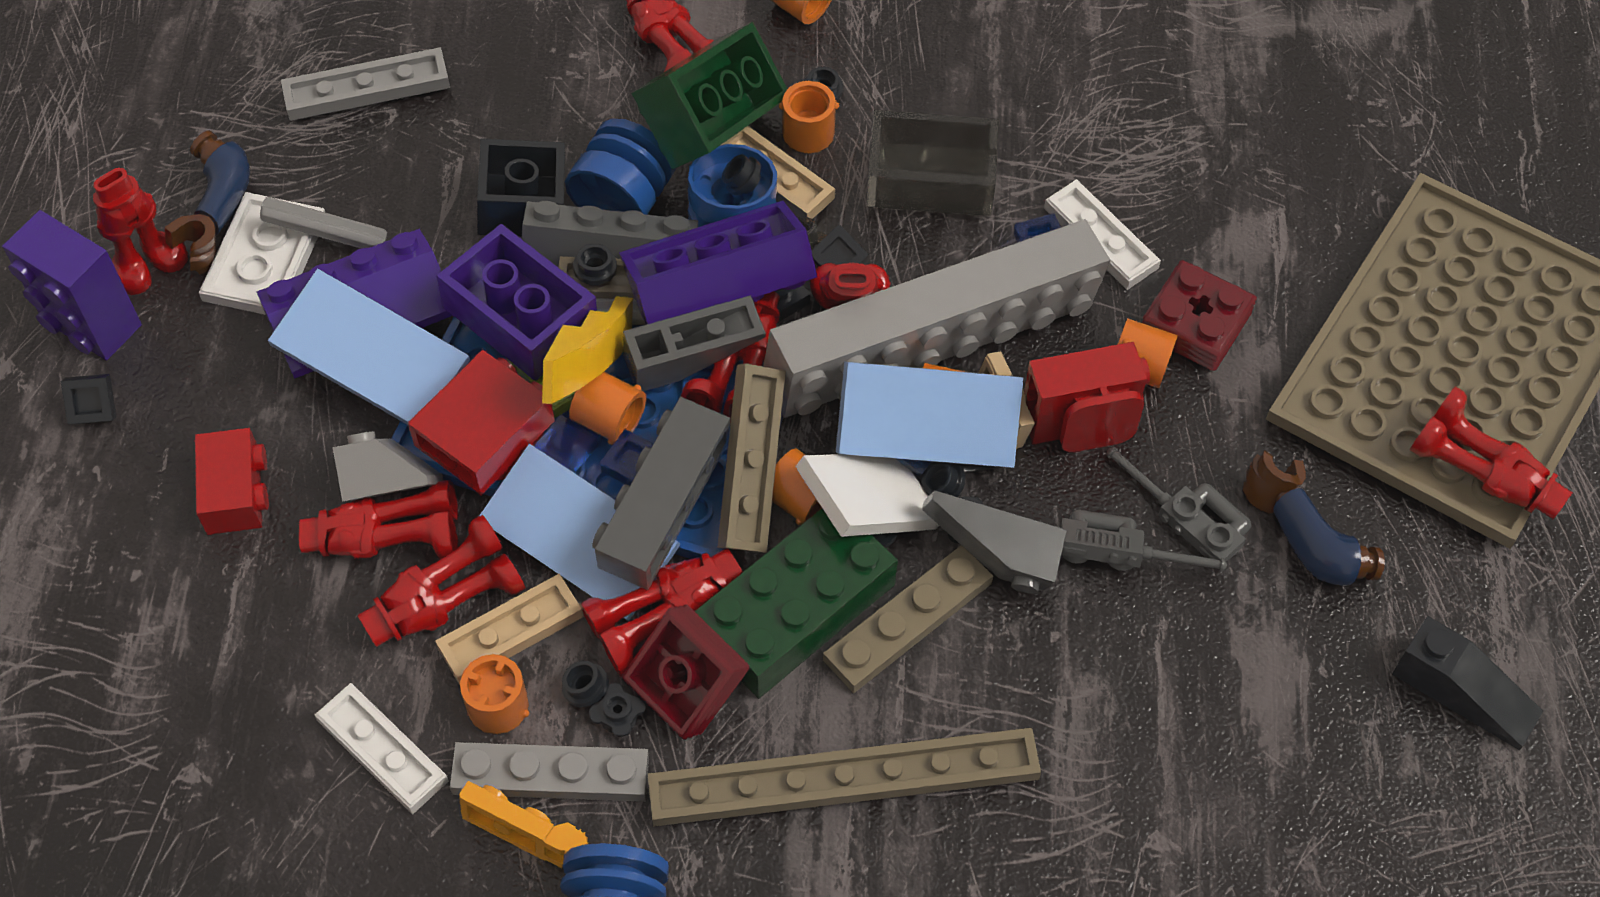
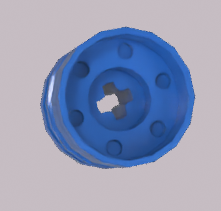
M612 118L602 122L595 136L590 140L586 152L581 154L565 180L567 194L577 207L595 206L601 210L619 212L639 211L648 215L656 202V197L660 196L676 168H671L650 130L626 119Z
M720 145L712 152L695 159L689 166L688 216L691 220H698V227L776 203L777 171L772 160L757 149L746 145ZM740 154L756 158L761 163V178L758 185L750 193L733 196L727 191L726 184L722 181V173L726 165L735 156Z
M606 843L577 846L569 849L564 854L563 869L566 875L561 878L560 888L567 897H666V887L663 884L668 881L669 865L658 854L632 846Z

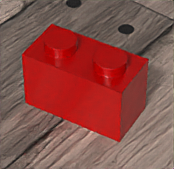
M250 428L196 434V514L207 535L262 528V510H268L269 508L267 487L265 483H261L260 471L267 470V455L264 444L256 443Z

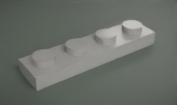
M441 47L281 79L286 110L290 121L450 88Z
M455 742L450 790L452 795H459L466 783L470 781L482 788L484 785L492 786L500 790L506 797L646 802L649 752L648 749Z

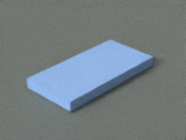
M318 268L268 339L270 346L407 425L470 361L468 354Z
M844 361L836 453L1014 468L1023 377Z
M529 443L479 516L484 515L494 531L592 597L606 600L640 588L631 582L599 569L597 566L595 549L592 548L593 539L600 525L603 522L609 524L615 514V500ZM675 540L661 567L668 564L681 545L678 541ZM635 612L624 618L629 621Z

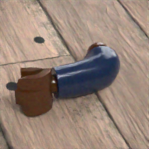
M210 130L196 137L190 147V153L194 157L200 158L201 163L204 165L203 173L208 179L206 191L194 215L182 216L165 226V240L170 248L174 249L184 241H193L190 246V271L195 270L200 275L209 271L216 256V235L219 234L240 203L248 187L250 166L245 151L236 142L224 143L220 139L217 140V136Z
M1264 450L1261 456L1257 454L1246 470L1243 492L1247 500L1254 507L1264 512H1274L1289 544L1306 569L1317 579L1333 585L1350 586L1356 579H1363L1364 577L1368 580H1378L1382 576L1385 567L1383 550L1380 547L1367 548L1366 546L1359 545L1358 540L1354 536L1342 534L1329 526L1306 492L1300 488L1306 479L1303 460L1294 459L1284 473L1275 466L1273 456L1266 450Z

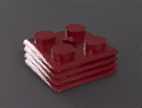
M1180 260L1143 316L1142 323L1178 335L1173 348L1174 352L1215 371L1252 314L1257 297L1185 260Z
M688 605L669 608L623 672L622 678L683 740H686L687 738L701 735L748 672L749 664Z

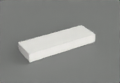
M1077 179L1045 200L1044 209L1062 227L1084 219L1087 220L1110 258L1107 271L1125 289H1130L1159 269L1161 260Z
M352 683L346 686L315 714L317 721L412 815L449 782L447 775Z

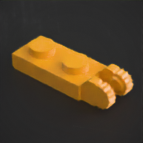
M468 781L459 794L462 819L560 868L563 867L564 854L569 849L588 844V837L585 836V832H581V829L577 830L576 826L568 822L554 826L543 812L533 807L523 809L509 802L508 798L500 790L492 786L484 785L482 788Z

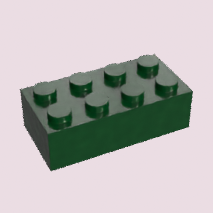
M751 22L714 40L631 94L638 105L639 112L645 118L656 138L660 151L666 157L671 168L675 169L712 152L781 103L787 87L754 23Z
M822 508L695 612L749 664V670L741 682L760 699L895 585L898 560L872 535L840 536Z

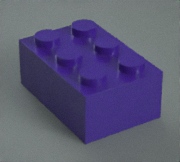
M39 210L2 246L11 262L8 266L9 270L22 282L25 287L22 291L24 297L38 311L36 315L38 322L53 334H57L60 331L68 336L70 342L82 353L88 355L92 351L107 361L142 325L107 250L45 212Z
M502 224L436 275L442 307L534 381H537L543 375V360L563 325L581 327L589 311H597L595 295Z

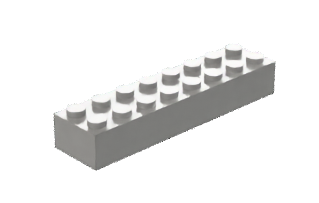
M1084 219L881 290L869 296L861 297L770 329L763 367L786 371L781 411L783 417L786 418L797 413L799 415L810 414L824 403L835 399L841 400L844 361L923 368L924 363L937 365L940 361L953 356L958 358L966 357L980 346L991 342L996 344L1004 343L1021 331L1030 328L1039 330L1051 324L1054 319L1068 314L1070 316H1078L1086 312L1093 304L1095 295L1110 263V258L1087 220Z

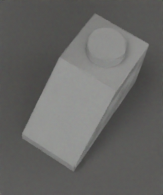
M374 431L347 436V445L332 447L342 502L428 487L436 484L438 481H443V475L395 440L376 439Z

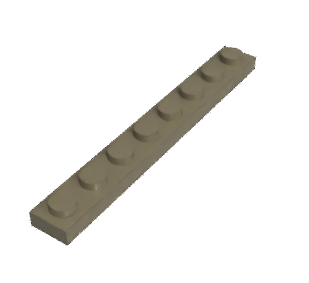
M1024 728L648 773L654 827L1033 781L1040 779L1041 769L1033 729Z

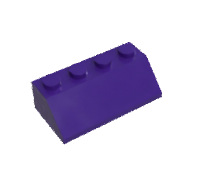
M783 200L619 252L639 312L646 325L750 295L753 302L762 299L764 294L779 289H796L803 286L807 280L817 277L807 231Z
M420 228L411 232L400 233L391 240L370 248L359 249L347 257L329 264L317 265L308 272L287 280L276 281L269 287L256 291L272 332L275 331L317 268L421 328L453 316L442 307L436 276L441 272L433 250ZM283 353L294 379L314 371Z

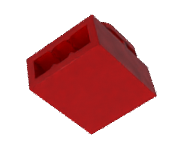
M1128 342L1029 361L1024 394L1026 405L1035 422L1029 434L1032 445L1060 440L1064 451L1079 452L1120 444L1132 438L1137 432L1144 408V388L1146 384L1150 383V370L1147 360L1144 357H1139L1135 343Z
M482 350L408 422V426L415 447L482 495L496 480H504L529 443L537 449L542 445L544 432L555 421L552 404L542 403L543 386L535 381L529 383L518 375L516 369L506 359L501 357L495 359Z

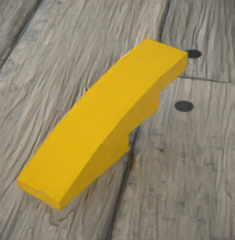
M616 296L608 312L590 310L581 327L563 325L543 360L542 403L553 404L581 389L601 375L620 357L623 352V331L632 329L633 298Z

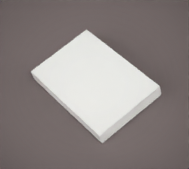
M245 192L200 288L199 295L201 300L265 315L256 291L267 288L276 281L287 280L302 274L318 236L262 221L260 219V210L267 196ZM286 201L289 203L325 212L324 208Z
M846 454L804 455L795 466L842 537L936 530L939 527L922 510L923 503L927 499L928 494L903 459Z

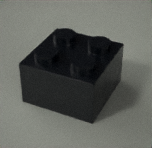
M480 139L477 235H487L502 224L518 237H522V225L527 201H551L558 205H564L565 142Z

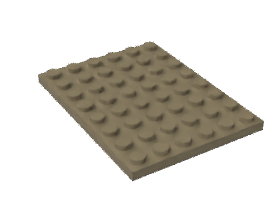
M1420 173L1273 403L1266 420L1511 549L1531 514L1525 510V507L1505 502L1498 497L1488 494L1481 489L1483 482L1469 473L1434 457L1423 458L1417 456L1409 449L1428 421L1435 415L1446 397L1456 386L1467 395L1464 409L1466 419L1483 433L1508 445L1514 442L1523 445L1531 452L1533 457L1550 471V475L1546 479L1548 480L1600 388V259ZM1452 440L1454 443H1456L1464 450L1472 453L1477 457L1487 460L1478 453L1471 450L1470 448Z

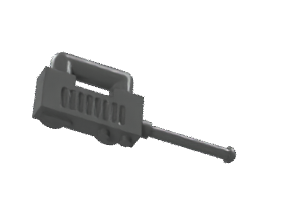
M1111 447L1107 450V457L1109 459L1112 458L1158 499V503L1161 505L1159 512L1161 521L1169 524L1177 535H1181L1204 557L1218 560L1224 558L1228 561L1243 548L1246 541L1244 535L1251 528L1250 519L1210 484H1200L1193 491L1185 486L1172 497L1167 492L1164 493L1125 459L1118 452V448ZM1207 505L1227 524L1215 523L1201 510L1202 506Z
M1074 510L1070 513L1069 519L1062 518L1061 528L1067 531L1061 555L1072 563L1094 560L1107 562L1114 569L1126 571L1133 567L1140 568L1142 559L1151 560L1153 558L1216 568L1220 572L1227 568V561L1224 558L1218 560L1155 550L1151 546H1145L1144 530H1138L1136 522L1129 517Z

